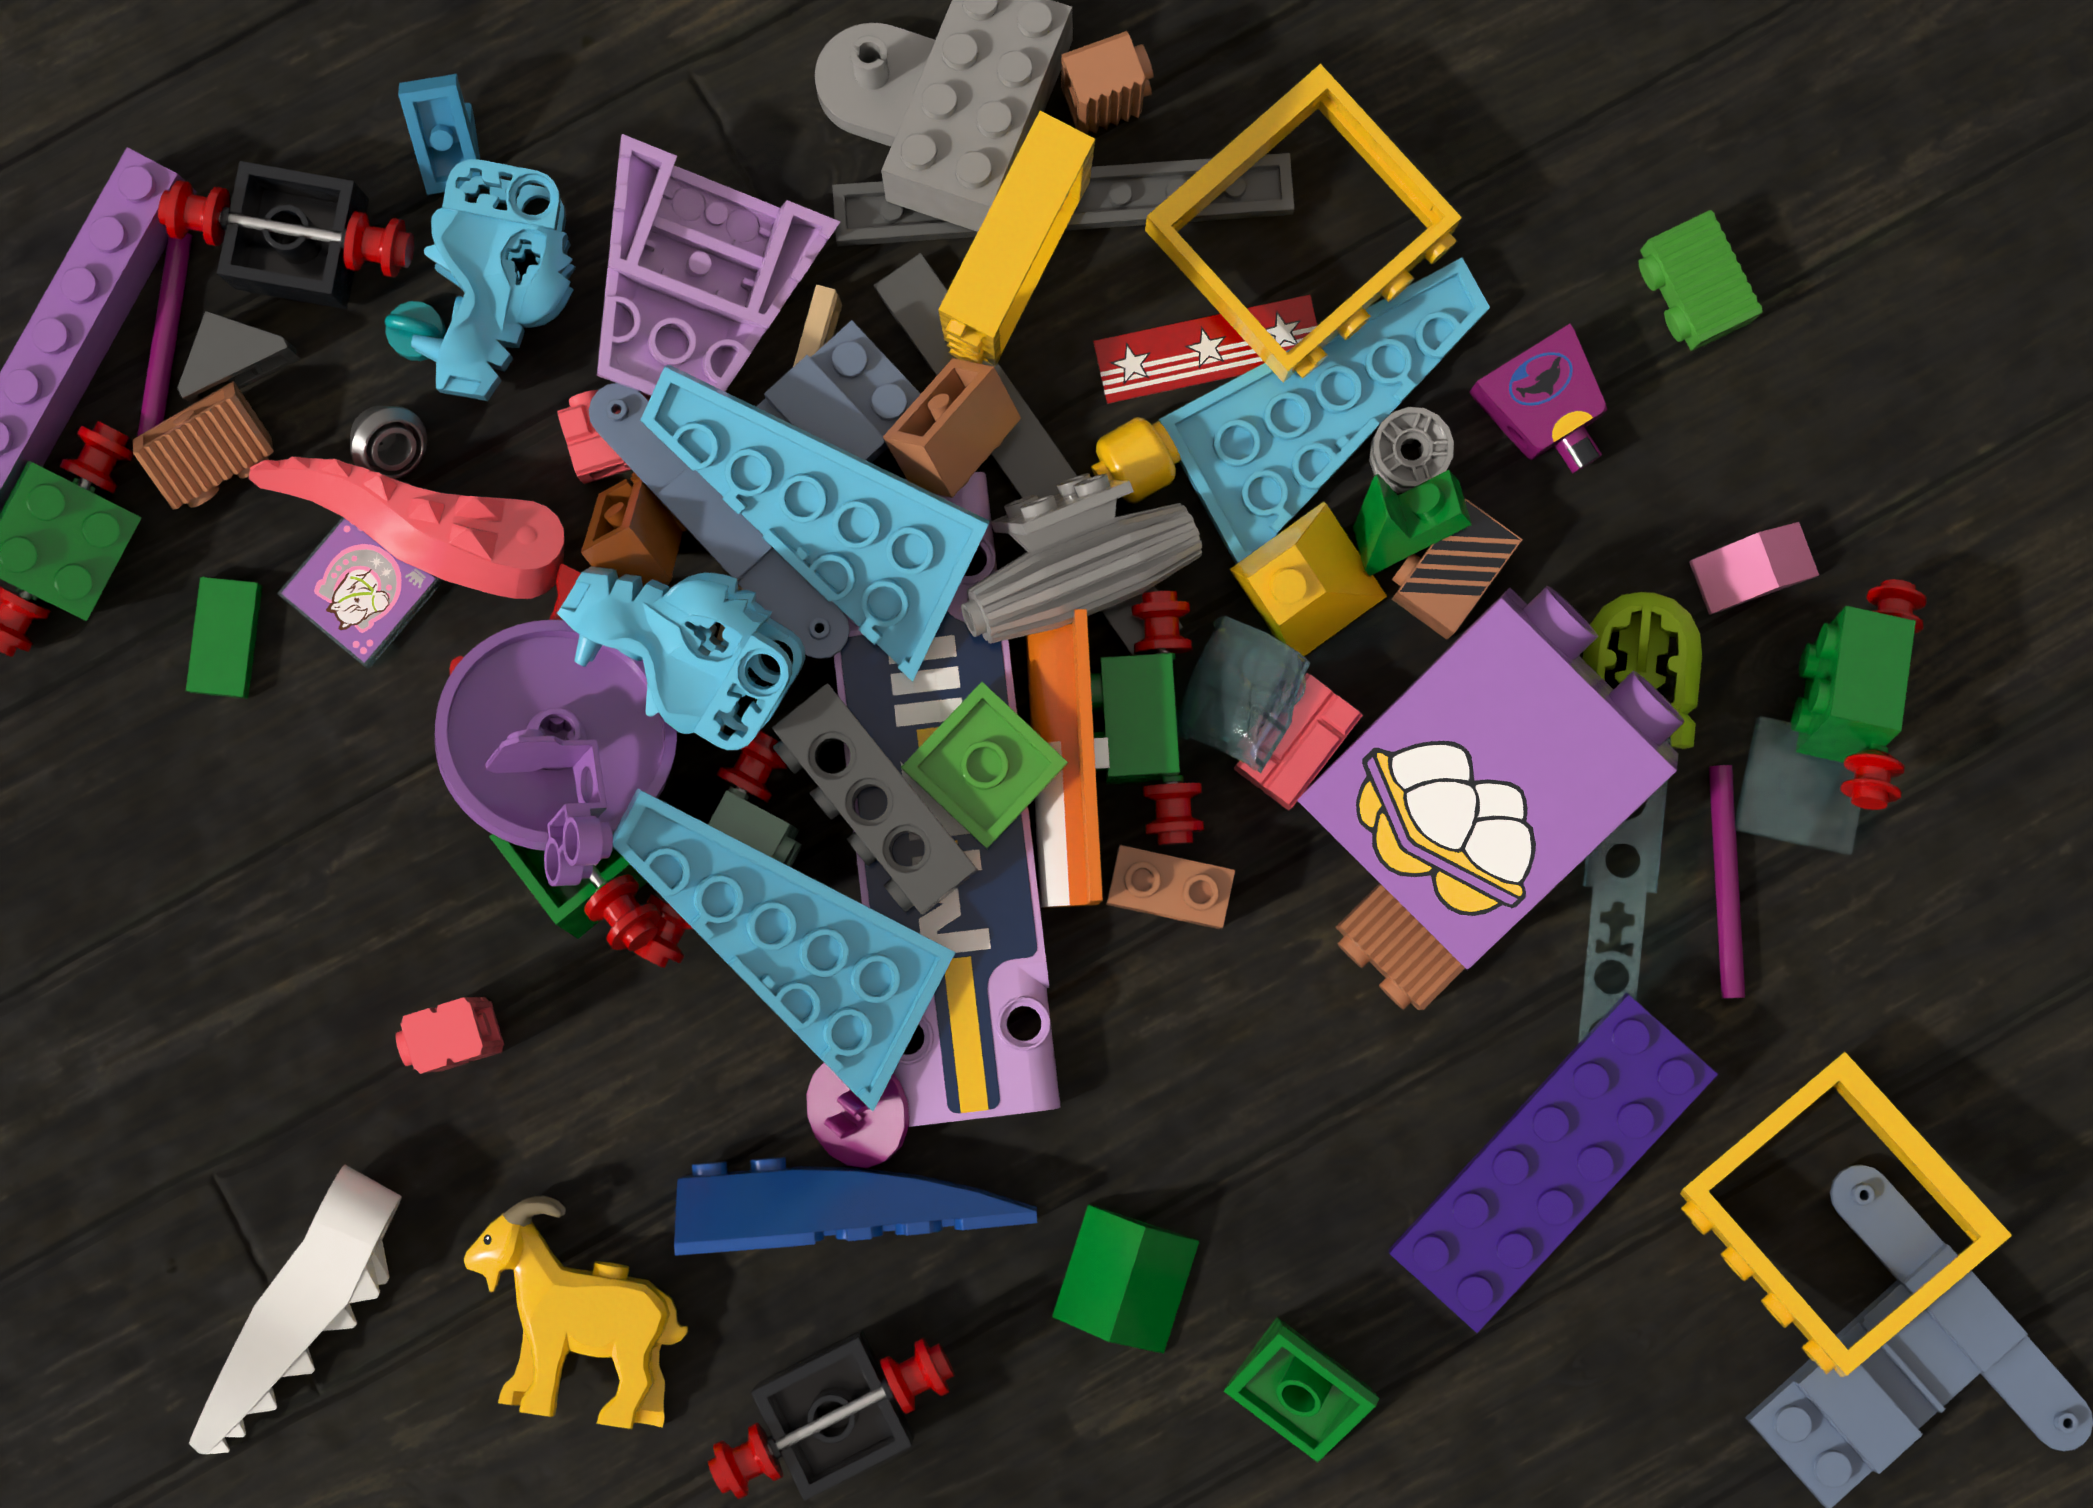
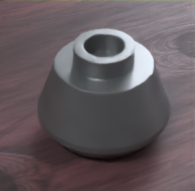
M374 406L368 408L355 419L351 428L350 450L354 464L374 472H379L395 480L413 471L421 462L427 448V432L423 422L416 414L403 407Z

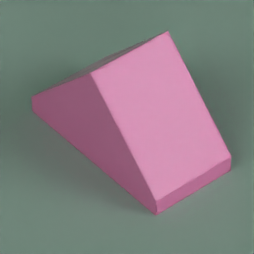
M1799 522L1758 532L1689 561L1709 615L1819 576Z

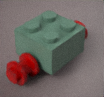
M759 731L748 746L740 749L742 753L734 768L720 767L716 774L737 787L735 789L730 786L728 791L726 790L708 825L791 867L802 844L794 840L799 830L747 801L749 796L746 793L748 792L768 803L772 797V794L765 785L773 769H787L788 767L773 748L779 741ZM651 894L647 903L655 904L661 912V918L656 925L658 933L647 945L633 952L662 968L666 967L670 959L681 964L685 955L679 948L678 943L686 929H694L667 901Z

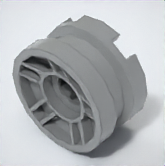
M1407 407L1391 413L1381 422L1370 443L1369 462L1374 475L1379 474L1393 491L1404 493L1447 471L1453 458L1454 440L1449 426L1439 415L1425 408ZM1414 440L1421 443L1418 449L1420 453L1419 459L1414 461L1405 459L1401 453V445L1412 444Z

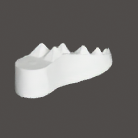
M345 1164L340 1169L324 1197L305 1239L254 1305L213 1387L189 1444L198 1453H228L230 1449L225 1437H244L246 1435L243 1421L246 1414L272 1411L277 1408L272 1386L281 1377L312 1374L315 1367L308 1346L322 1331L350 1329L357 1325L350 1303L378 1298L380 1294L379 1285L386 1284L389 1279L382 1239L394 1217L402 1196Z

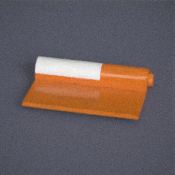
M1075 609L1072 624L1026 635L1030 727L1068 762L1064 769L1034 799L1040 908L1098 905L1103 900L1096 769L1110 768L1108 738H1094L1087 609Z

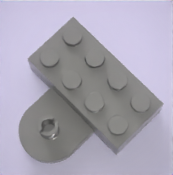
M952 0L936 40L883 23H863L849 27L835 35L825 45L818 57L815 68V84L820 105L828 118L841 129L891 146L881 170L887 202L978 232L1039 111H1045L1062 68L1061 54L1069 51L1073 41L1072 6L1053 0Z

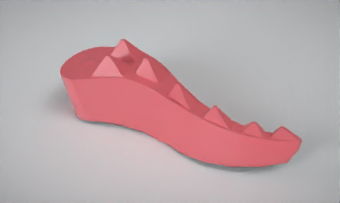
M290 457L289 459L278 461L264 460L250 468L249 479L260 489L281 492L313 501L344 517L369 535L396 559L448 582L497 596L513 599H532L546 594L556 585V576L560 563H564V528L555 513L547 506L534 501L439 493L415 487L382 475L379 472L344 463L337 459Z

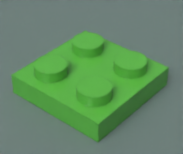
M981 682L901 766V769L988 849L1064 769L1068 762L987 685Z

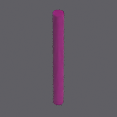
M189 233L181 240L168 237L137 437L164 421L193 237Z
M1732 765L1709 766L1721 997L1745 998Z

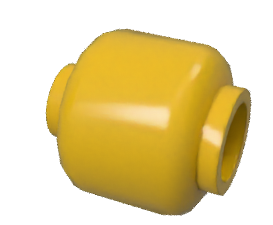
M1137 417L1098 440L1096 453L1099 462L1091 466L1095 476L1107 474L1109 480L1130 481L1134 492L1122 496V498L1128 503L1135 504L1174 481L1176 476L1175 464L1181 461V457L1170 435L1159 421L1151 425L1144 418Z

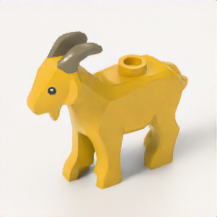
M544 1195L525 1198L492 1221L466 1251L464 1263L467 1269L484 1275L488 1283L489 1292L495 1291L503 1270H514L516 1300L523 1328V1341L515 1374L503 1385L498 1403L520 1405L519 1411L522 1413L553 1417L556 1414L562 1368L568 1353L573 1352L591 1357L612 1358L620 1379L616 1395L599 1412L597 1424L632 1429L634 1423H642L663 1428L665 1420V1379L659 1366V1351L662 1344L673 1345L680 1342L688 1333V1326H681L678 1322L677 1309L672 1297L659 1290L649 1280L628 1277L629 1266L595 1261L593 1271L564 1267L532 1223L534 1215L547 1214L560 1218L565 1214L566 1208L554 1198Z

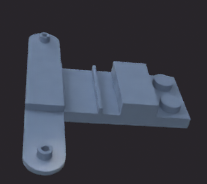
M851 320L813 356L809 357L806 355L764 393L765 399L756 407L872 463L889 448L883 436L919 397L920 393ZM618 383L608 384L599 389L591 399L589 407L590 422L596 432L731 577L738 578V585L743 590L756 592L755 601L765 610L773 611L770 618L794 632L801 639L805 647V655L816 659L831 658L839 653L846 645L850 633L849 622L844 612L832 601L829 602L762 538L764 536L741 513L737 514L722 499L723 496L696 470L692 471L640 421L649 401L638 390ZM617 410H621L619 414H615ZM819 626L824 627V631L821 633L816 632Z
M1861 1164L1848 1166L1837 1174L1830 1190L1831 1201L1837 1213L1897 1281L1836 1335L1847 1349L1957 1256L1954 1250L1938 1237L1883 1174L1875 1168ZM1972 1271L1967 1273L1849 1375L1840 1377L1834 1369L1826 1375L1815 1361L1809 1359L1745 1417L1825 1508H1832L1872 1471L1880 1474L1923 1435L1918 1429L1937 1412L1942 1413L1945 1410L1943 1406L1980 1373L2038 1439L2052 1449L2060 1451L2075 1450L2086 1442L2091 1435L2093 1427L2092 1411L2086 1401L2027 1336L2028 1333Z

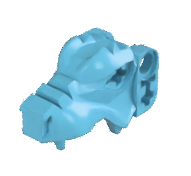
M479 159L462 161L450 171L442 208L436 210L431 218L432 237L435 244L427 246L424 249V253L436 263V271L460 287L465 294L463 297L457 296L455 299L452 321L444 339L413 334L411 347L416 352L436 362V389L440 393L488 401L502 381L492 368L505 372L513 360L511 354L504 347L519 348L525 333L523 328L542 326L558 317L574 291L573 288L569 287L571 281L568 280L576 267L570 264L573 259L567 256V251L571 244L567 240V233H564L566 211L555 182L547 174L537 170ZM473 172L482 173V176L471 178ZM501 176L512 177L511 181L501 179ZM460 181H465L458 189ZM530 183H537L544 187L530 185ZM489 189L490 194H480V190ZM468 197H478L477 203L467 202ZM543 198L550 201L548 208L543 213L538 215L523 213L525 206L531 200ZM498 203L507 204V210L495 208ZM533 253L538 265H529L526 274L521 277L514 262H524L526 255Z
M591 566L581 572L557 613L579 634L574 660L576 663L586 667L589 661L593 662L603 645L615 648L634 660L642 661L643 659L648 683L646 715L651 717L659 712L663 720L678 732L683 734L694 732L725 750H739L746 747L757 736L759 731L774 715L805 661V647L801 639L794 632L770 618L773 611L765 610L755 601L756 592L738 590V578L724 574L703 572L691 575L671 588L652 579L643 587L641 576L624 574L618 578L617 570ZM716 622L721 623L725 627L722 633L723 641L718 640L714 636L717 630ZM772 640L782 641L791 648L793 663H791L788 654L780 645ZM761 654L772 656L778 662L780 672L769 670L764 665ZM749 667L762 680L774 685L762 687L755 684L757 679L749 676ZM748 695L758 699L757 703L753 701L748 706L742 718L736 714L739 710L740 705L738 702L741 697ZM725 724L736 731L731 736H728L721 730Z

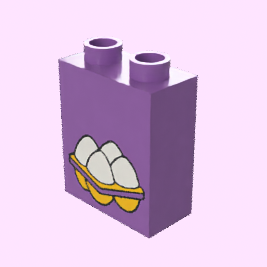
M1546 586L1528 605L1509 588L1297 800L1467 970L1677 771L1679 754L1665 740L1684 723L1681 715L1655 687L1635 671H1632L1613 690L1579 656L1598 638L1597 633L1561 595L1549 586Z

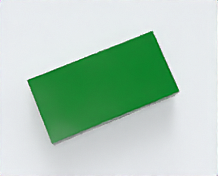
M200 577L186 684L187 692L249 698L263 585L255 582Z

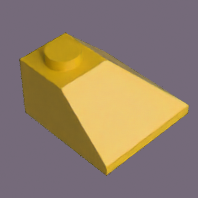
M1325 502L1319 504L1230 568V571L1293 663L1299 661L1387 597L1374 575L1369 576L1365 572L1359 552Z

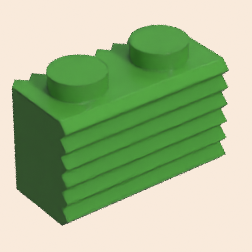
M1712 210L1650 238L1640 251L1644 257L1639 260L1642 277L1652 291L1660 289L1669 307L1664 312L1666 324L1672 336L1678 342L1686 341L1690 351H1695L1710 342L1747 326L1763 313L1762 306L1757 302V296L1752 292V287L1747 282L1741 265L1737 262L1736 254L1732 252L1731 245L1726 240L1725 233L1721 230L1720 223L1716 220L1715 213Z

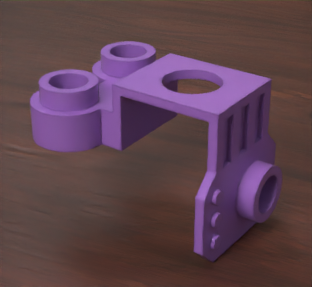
M537 729L520 730L508 735L507 740L502 741L485 763L487 770L493 773H522L542 768L573 767L578 803H565L547 824L549 839L545 847L544 865L546 877L551 886L578 885L581 879L591 877L593 865H597L603 858L610 857L613 847L610 824L606 821L600 822L598 819L607 809L597 739L561 740L555 736H544L543 731ZM589 769L593 779L591 800H589L586 788V778Z

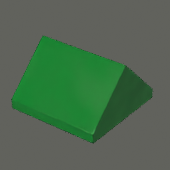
M1088 1204L1052 1317L1111 1343L1164 1354L1199 1240Z
M1278 1317L1267 1329L1223 1391L1316 1462H1319L1375 1408L1380 1399L1370 1386Z

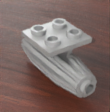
M1086 473L1065 480L1056 485L1059 494L1055 496L1049 495L1038 499L1037 494L1015 500L1004 506L1007 515L991 521L994 532L1009 534L1027 552L967 590L968 602L961 605L964 621L974 637L982 634L983 638L991 644L1068 625L1073 622L1075 609H1087V616L1138 596L1202 556V541L1200 540V533L1192 515L1188 513L1184 505L1181 506V503L1115 517L1117 498L1134 491L1130 481L1109 480L1107 474L1090 477V474Z

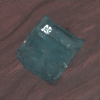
M1223 616L1217 618L1213 623L1215 630L1196 664L1183 702L1176 712L1177 735L1186 740L1192 738L1247 764L1251 769L1261 773L1291 725L1294 705L1301 700L1306 689L1304 675L1310 662L1298 651L1268 633Z

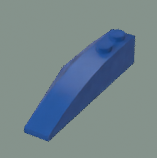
M786 1157L750 1160L751 1170L728 1172L726 1161L692 1164V1175H684L677 1179L674 1249L675 1256L814 1245L816 1241L824 1240V1236L836 1235V1239L856 1241L882 1236L883 1231H895L896 1235L908 1236L939 1232L943 1230L942 1227L954 1226L955 1230H971L1037 1223L1038 1220L1037 1207L978 1188L920 1175L845 1167L800 1166L786 1168Z

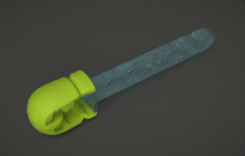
M1650 592L1621 595L1603 606L1590 624L1597 633L1598 638L1583 651V660L1605 681V671L1614 669L1617 663L1616 653L1608 649L1611 635L1613 632H1619L1618 650L1628 653L1626 670L1615 672V679L1621 683L1632 671H1635L1657 689L1666 680L1665 676L1656 673L1657 656L1668 654L1669 638H1676L1677 656L1669 658L1666 670L1669 675L1676 677L1674 700L1671 705L1681 715L1684 723L1665 741L1673 749L1694 747L1696 723L1688 713L1698 705L1702 663L1699 630L1691 614L1672 598ZM1668 780L1646 800L1645 809L1639 817L1622 822L1586 857L1583 886L1593 887L1579 1043L1589 1033L1592 1024L1603 1018L1626 992L1637 1000L1647 892L1657 893ZM1620 843L1632 845L1640 855L1639 869L1633 875L1625 878L1614 876L1609 872L1605 863L1608 850ZM1613 902L1625 903V913L1635 917L1633 926H1624L1621 935V945L1634 944L1632 956L1615 950L1599 953L1595 951L1596 940L1599 939L1609 943L1610 926L1600 922L1601 911H1611ZM1606 960L1621 962L1629 972L1627 986L1618 993L1609 994L1603 992L1595 983V970L1600 963Z

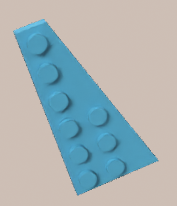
M669 364L666 365L640 421L692 471L696 470L723 496L722 499L737 514L741 513L764 535L762 538L821 595L829 602L832 601L859 627L858 630L874 645L877 644L899 665L898 668L913 682L990 521Z
M637 788L612 835L613 847L871 1111H874L956 952Z

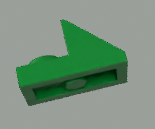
M1447 470L1400 495H1397L1379 474L1375 475L1353 529L1364 570L1371 576L1472 525L1460 482L1450 470Z

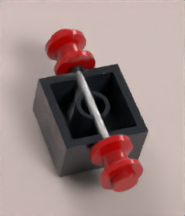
M240 161L232 201L226 188L214 187L208 197L194 195L190 182L177 180L171 190H164L159 201L158 219L160 224L166 225L167 234L170 238L181 240L190 229L203 232L204 240L208 245L220 246L223 242L217 274L235 290L347 309L354 273L361 269L365 261L380 263L383 275L395 278L401 267L408 268L410 266L414 253L413 233L406 232L404 220L392 218L386 228L370 226L369 218L366 214L369 198L354 181Z
M861 1330L756 1384L751 1394L772 1435L767 1436L762 1426L757 1422L748 1427V1441L734 1448L723 1440L713 1445L715 1458L708 1461V1466L716 1485L723 1494L731 1490L738 1499H741L749 1494V1481L763 1473L773 1481L782 1478L783 1470L779 1459L783 1457L805 1501L911 1447L915 1435L905 1414L915 1410V1396L930 1388L940 1396L950 1392L946 1380L954 1377L955 1374L949 1359L939 1343L930 1348L926 1340L922 1338L915 1342V1356L901 1363L896 1362L890 1356H886L880 1359L879 1364L864 1331Z

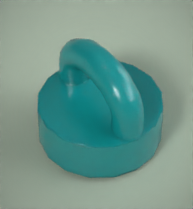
M409 301L400 304L385 318V333L389 344L400 356L411 361L429 359L411 347L413 334L444 339L446 334L443 319L432 306L423 302Z

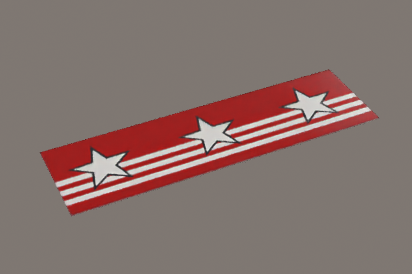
M1310 295L1247 308L1285 351L1293 348L1317 327ZM1221 314L1093 341L1107 404L1243 375L1265 363Z

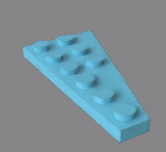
M1463 258L1409 285L1392 301L1387 302L1386 299H1383L1366 309L1371 316L1368 322L1346 341L1338 334L1322 349L1328 356L1303 379L1295 372L1283 383L1268 365L1263 363L1159 419V422L1173 440L1181 457L1180 464L1235 564L1274 538L1373 434L1381 422L1405 400L1487 313L1490 306Z

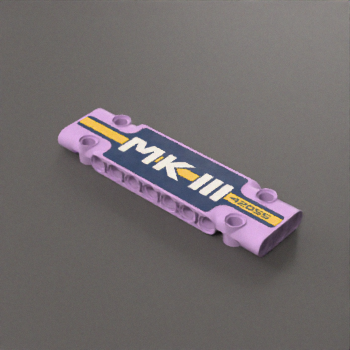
M975 472L970 477L968 483L953 498L936 494L990 521L977 548L986 557L987 562L979 574L963 577L913 682L898 668L899 665L877 644L874 645L858 630L859 627L847 615L850 629L848 641L843 649L834 655L837 689L840 699L979 870L926 914H920L915 906L905 913L884 887V884L892 877L878 860L868 866L856 852L862 904L956 952L919 1022L924 1032V1043L921 1049L913 1054L903 1053L893 1072L900 1081L908 1101L909 1127L1061 1108L1047 996L1049 980L1028 807L986 849L901 769V766L981 682L987 685L1017 714L1009 641L1004 640L990 644L988 640L986 641L983 638L982 634L974 637L970 633L961 611V605L968 602L967 590L997 571L986 474L983 472ZM844 744L847 767L850 761V750L848 746ZM877 787L864 789L859 793L855 802L858 815L865 820L879 818L886 811L888 804L887 796L882 789ZM914 833L900 835L892 846L894 860L899 865L905 867L913 866L920 862L925 853V845L922 838ZM1020 1006H1029L1035 1009L1042 1021L1039 1033L1029 1040H1019L1013 1037L1007 1026L1010 1013Z

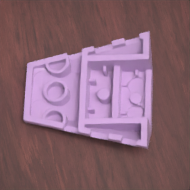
M622 134L597 376L651 396L664 367L669 364L722 391H726L840 221L788 200L779 208L674 165L677 158L676 155Z

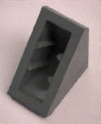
M205 311L177 388L182 398L193 405L232 381L241 389L301 360L297 349L281 336Z

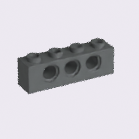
M828 683L772 727L781 739L773 746L774 750L794 774L804 768L818 786L809 792L810 795L831 820L839 814L843 816L855 831L847 838V841L868 866L878 860L892 877L884 884V887L905 913L915 906L920 914H926L979 871ZM842 742L850 750L849 764L839 773L830 774L824 772L819 765L820 751L828 743ZM869 787L882 789L888 801L884 814L874 820L862 819L855 808L857 796L861 791ZM914 833L919 835L924 842V856L920 862L913 866H901L893 858V843L902 834Z

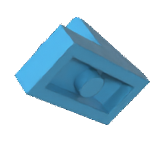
M457 74L399 83L398 95L427 195L445 192L450 171L458 163L467 159L480 160L472 105L464 103ZM473 172L471 178L482 176V173ZM460 181L458 189L465 181Z

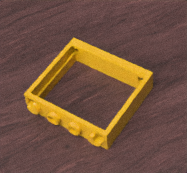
M1320 63L1147 215L1145 231L1284 383L1295 372L1303 379L1317 368L1328 356L1322 348L1338 334L1346 341L1361 329L1371 318L1366 309L1381 296L1387 302H1390L1405 290L1414 280L1409 271L1424 258L1431 264L1440 259L1457 242L1451 234L1455 231L1462 217ZM1319 109L1428 229L1289 352H1286L1179 235L1178 231L1312 113Z
M1039 111L938 309L944 340L949 342L947 345L951 348L949 353L957 359L979 364L986 361L996 367L1090 183L1095 138L1042 111Z
M1846 1052L1840 1055L1691 1181L1680 1193L1687 1201L1681 1209L1690 1218L1696 1229L1703 1235L1707 1234L1710 1230L1717 1235L1727 1247L1721 1253V1256L1730 1268L1743 1281L1753 1276L1767 1292V1295L1761 1302L1784 1328L1793 1322L1809 1340L1802 1346L1808 1357L1815 1361L1826 1375L1834 1369L1840 1377L1849 1375L2012 1236ZM1832 1087L1837 1090L1973 1241L1972 1244L1848 1349L1709 1192Z

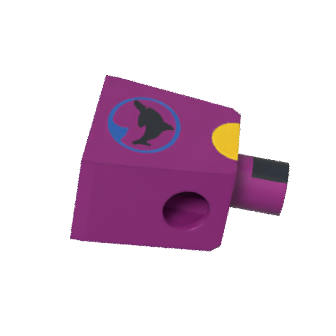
M1568 324L1484 376L1475 383L1469 392L1477 404L1530 460L1537 458L1555 446L1574 474L1602 456V453L1585 427L1599 419L1607 410V407L1571 324Z

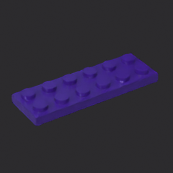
M1626 992L1390 1247L1389 1254L1478 1333L1718 1074Z

